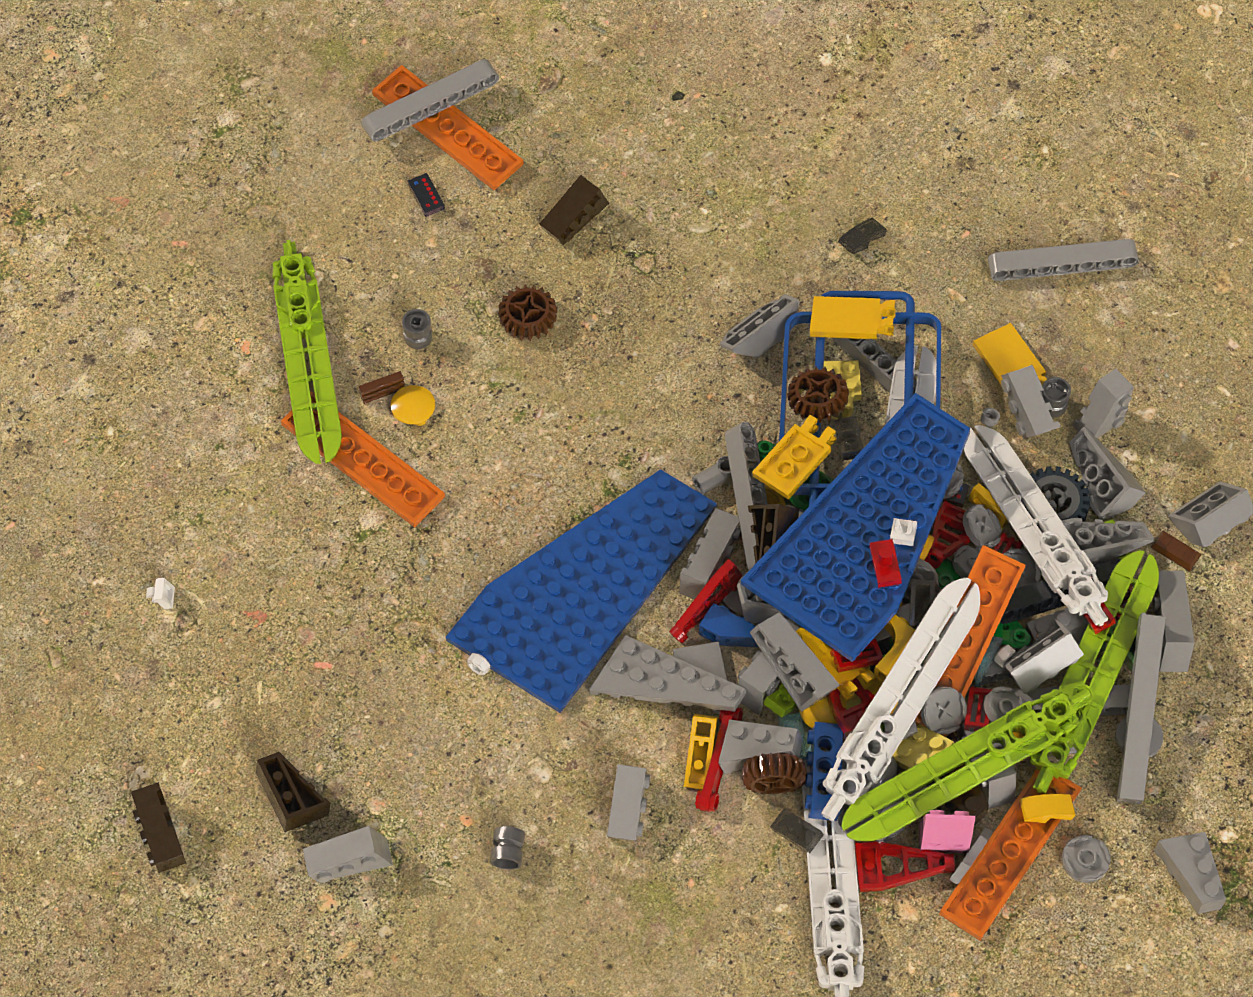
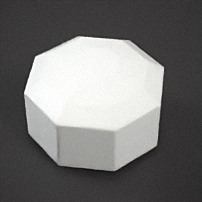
M1005 645L996 653L994 661L1000 667L1005 668L1004 664L1017 651L1010 645Z
M472 653L467 659L469 668L478 675H485L490 669L488 660L480 654Z

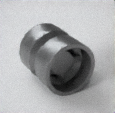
M413 309L405 313L402 318L405 343L413 349L427 347L432 341L429 314L421 309Z
M1048 378L1042 385L1044 390L1041 393L1045 403L1050 402L1052 410H1049L1051 417H1058L1064 414L1067 409L1071 387L1063 378Z
M509 826L494 829L493 845L495 847L491 851L490 864L507 870L520 868L523 855L520 849L524 845L525 832Z

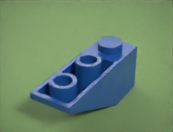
M713 603L699 625L700 636L711 642H719L720 646L759 648L750 634V631L756 627L755 625L745 621L743 616L738 617L731 613L727 607L718 606Z

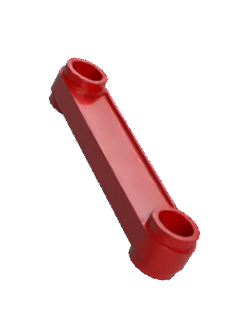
M737 707L735 712L720 710L719 721L721 726L703 790H699L696 795V809L715 812L718 808V789L723 775V770L718 762L729 720L742 721V708Z

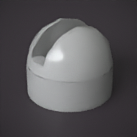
M985 408L981 415L982 424L987 425L988 428L994 427L1000 419V413L993 408Z

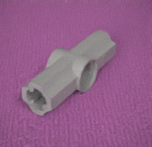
M728 456L720 457L715 465L692 477L695 489L703 495L721 484L727 485L733 482Z

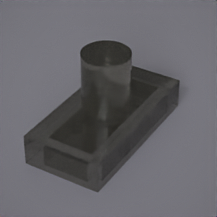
M783 808L770 826L772 831L809 854L824 835L821 830Z

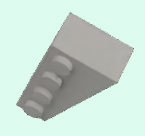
M715 508L704 529L703 535L705 538H699L694 554L691 553L688 558L687 567H683L680 573L679 594L695 599L711 577L724 564L726 558H731L734 551V546H732L734 540H739L742 534L738 516Z
M1159 570L1158 586L1153 598V611H1155V616L1166 617L1159 671L1188 672L1195 642L1184 571Z
M780 612L758 624L750 631V634L801 712L840 686Z
M787 619V621L795 631L801 628V626L793 620ZM760 650L753 656L751 665L748 668L745 666L737 677L739 679L738 685L744 687L747 692L741 704L757 715L763 710L764 699L776 692L775 690L780 682V678Z
M978 702L973 703L971 721L975 722ZM982 706L981 723H984L985 720L984 706ZM962 720L960 727L955 731L956 733L958 732L960 740L976 732L974 728H969V731L964 730L965 720ZM1000 743L993 744L996 749L1004 748ZM983 753V754L979 755L978 757H976V758L970 760V762H973V761L979 759L980 757L986 755V753ZM1013 766L979 784L989 805L988 809L1015 801L1016 772Z

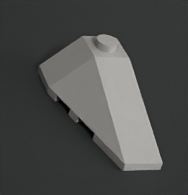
M1083 427L1069 442L1076 465L1080 467L1083 478L1081 480L1085 482V486L1089 490V505L1100 520L1108 519L1131 509L1146 493L1134 476L1086 427Z
M1082 518L1062 520V523L1080 550L1085 552L1093 565L1117 558L1152 543L1155 539L1144 522L1117 521L1113 524L1103 523V520L1095 519L1094 522H1082Z

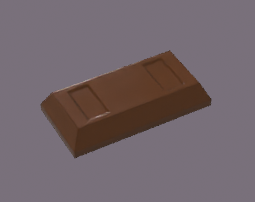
M1163 530L1150 547L1189 572L1202 555Z

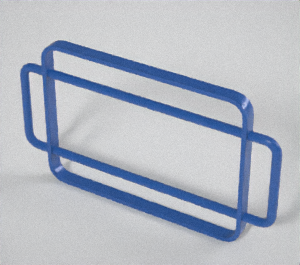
M828 291L821 295L824 297L877 298L880 300L905 301L906 312H896L895 318H893V324H906L904 404L913 396L915 324H925L933 327L937 333L936 406L940 408L941 323L936 316L930 313L915 312L914 298L903 291ZM798 312L786 320L779 441L785 435L790 331L798 324L811 323L812 312ZM816 337L815 366H817L818 370L824 368L825 337ZM818 421L816 425L819 429L813 435L819 438L821 436V423ZM820 465L810 475V484H802L793 494L809 495V506L830 485L819 484Z

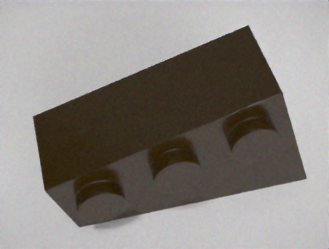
M580 175L539 225L561 245H565L599 214L609 202L597 186Z
M782 504L748 506V511L752 513L754 524L750 526L751 533H755L756 545L753 546L755 564L799 518V508Z
M963 764L962 766L940 777V780L954 773L955 771L963 768L966 765ZM933 781V782H931L930 784H928V785H926V786L929 787V786H931L932 784H934L935 782ZM979 785L945 803L953 813L955 811H967L969 816H975L974 826L988 814L989 805Z
M280 752L257 760L256 774L284 832L329 816L331 803L326 798H323L315 790V787L308 783Z
M159 782L132 791L131 795L136 806V810H133V815L136 823L142 824L143 831H140V836L143 844L149 845L150 852L146 854L151 867L156 865L158 873L186 864Z

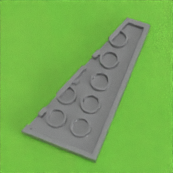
M626 635L589 689L591 695H599V693L610 694L611 697L616 698L626 696L634 697L635 700L667 704L677 702L682 703L683 706H692L694 704L706 706L709 709L734 712L747 693L744 687Z

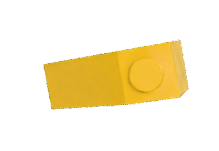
M700 714L693 715L684 787L703 790L713 754L718 717Z

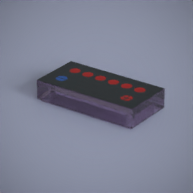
M427 173L407 180L408 186L425 217L445 209V205Z

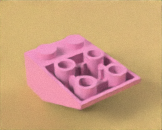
M930 810V813L926 814L919 822V849L944 853H968L972 840L975 816H969L967 811H955L952 815H944L942 810Z

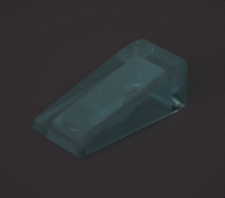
M992 637L977 671L976 687H980L988 673L996 653L1001 649L1003 638Z

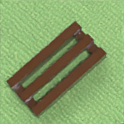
M401 371L360 385L359 391L363 404L396 393L399 389L405 387Z

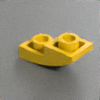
M1044 794L1020 799L1024 821L1046 823L1050 818L1072 820L1075 816L1070 794Z

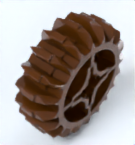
M525 284L523 289L516 286L515 292L509 290L507 292L508 296L503 295L502 302L499 304L498 318L506 333L511 332L513 338L519 335L521 341L524 337H528L531 341L532 336H536L539 339L541 333L547 335L548 329H553L554 323L557 320V307L554 298H551L549 292L544 293L543 287L536 290L535 285L528 288Z
M815 366L814 370L806 368L805 373L799 371L797 377H793L792 383L788 386L787 398L791 409H794L795 415H801L802 420L811 415L818 419L819 423L822 422V419H827L830 422L831 416L837 418L839 412H844L845 406L848 403L849 389L846 381L842 379L841 373L836 374L834 369L827 371L826 367L818 370L817 366ZM806 390L805 396L801 397V394ZM835 392L834 397L831 399V393Z
M780 752L777 754L762 753L761 756H753V758H749L743 763L742 780L746 789L754 793L760 792V794H786L787 792H794L805 785L807 775L805 763L801 758H797L795 755L790 756L788 753L780 754Z

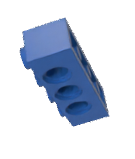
M815 722L813 729L808 730L807 744H811V752H807L806 765L810 766V773H807L805 786L809 787V795L806 794L805 809H809L808 818L829 820L821 814L832 796L823 786V781L828 773H822L819 769H825L829 772L830 768L834 767L837 760L836 755L843 745V731L838 724ZM820 747H824V748L828 749L829 751H828V752L822 751V750L820 749ZM842 760L838 770H842ZM818 790H823L828 795H822L818 792ZM840 809L839 813L837 814L836 818L834 819V821H837V819H838V817H839V814H840V812H841V809Z

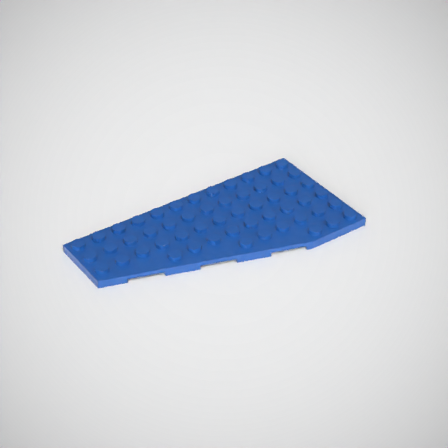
M915 393L741 579V585L853 662L897 613L970 435V428ZM894 518L917 521L914 546L894 544L902 584L878 588L869 543L889 540Z
M660 469L486 585L448 633L446 641L469 656L472 653L482 655L488 660L491 670L561 713L699 532L715 508H717V503Z

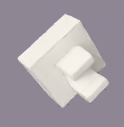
M894 518L890 535L893 543L914 546L917 521Z
M165 578L156 579L155 587L147 588L146 597H152V602L158 603L164 609L173 608L175 587Z

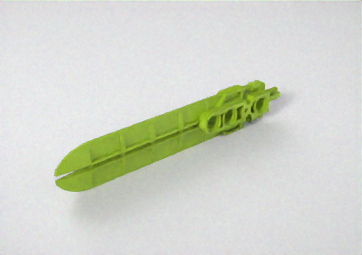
M286 240L287 243H283L284 256H280V260L274 261L272 264V278L274 279L273 287L296 438L302 453L315 464H321L317 438L322 437L325 462L328 463L331 462L339 451L342 434L318 283L314 275L315 269L311 257H302V253L297 254L295 241ZM304 269L306 270L307 275H310L311 281H309L308 283H306ZM281 272L283 274L284 286H279ZM306 338L307 348H303L302 339ZM304 354H309L312 373L307 376ZM310 381H313L316 403L311 402ZM314 409L318 411L320 431L316 432Z
M1141 550L1124 557L1116 565L1105 587L1108 597L1104 604L1114 618L1117 613H1120L1121 617L1111 638L1107 636L1111 626L1097 634L1093 632L1089 624L1079 644V648L1084 655L1075 664L1069 665L1058 690L1061 694L1064 692L1066 697L1070 698L1085 689L1089 691L1093 701L1076 710V715L1079 718L1077 728H1074L1066 735H1061L1052 745L1045 748L1043 753L1040 751L1030 756V763L1037 766V770H1040L1033 785V789L1037 790L1036 792L1046 794L1053 777L1057 779L1059 777L1069 778L1077 766L1076 761L1084 752L1137 634L1138 618L1141 613H1146L1158 586L1159 569L1154 556L1150 553L1138 579L1133 577L1145 551ZM1130 584L1135 585L1125 608H1121L1120 606ZM1106 642L1108 643L1098 667H1095L1093 665L1103 643ZM1090 672H1093L1095 674L1090 685H1085ZM1060 709L1053 710L1057 715H1064ZM1058 729L1054 732L1046 730V732L1054 736L1061 729ZM1074 747L1077 753L1065 764L1070 748ZM1047 757H1056L1059 762L1052 763Z
M1054 689L1052 692L1041 695L1040 699L1027 701L1001 718L857 798L855 803L851 804L843 817L841 825L843 831L873 816L874 818L847 833L846 836L852 840L866 842L879 840L891 835L928 814L930 810L937 809L1028 756H1033L1049 747L1061 735H1066L1074 728H1077L1079 718L1076 715V710L1093 701L1090 697L1091 694L1084 689L1074 696L1067 698L1064 692L1061 694L1058 689ZM1043 703L1041 712L1036 713L1034 709L1032 710V706ZM1060 709L1064 715H1057L1053 710ZM1058 729H1061L1054 736L1046 732V730L1054 732ZM1013 732H1021L1024 737L1017 738L1013 735ZM1000 743L1004 748L996 749L993 744ZM983 753H986V755L980 757L979 759H977V760H975V761H973V762H970V760H972V759L978 757L979 755H981V754H983ZM963 764L966 765L963 768L955 771L954 773L940 780V777L962 766ZM933 781L935 782L931 786L909 797V795L914 793L915 791L921 789L922 787L930 784ZM904 798V801L884 811L883 813L878 814V812L882 811L883 809L889 807L890 805Z

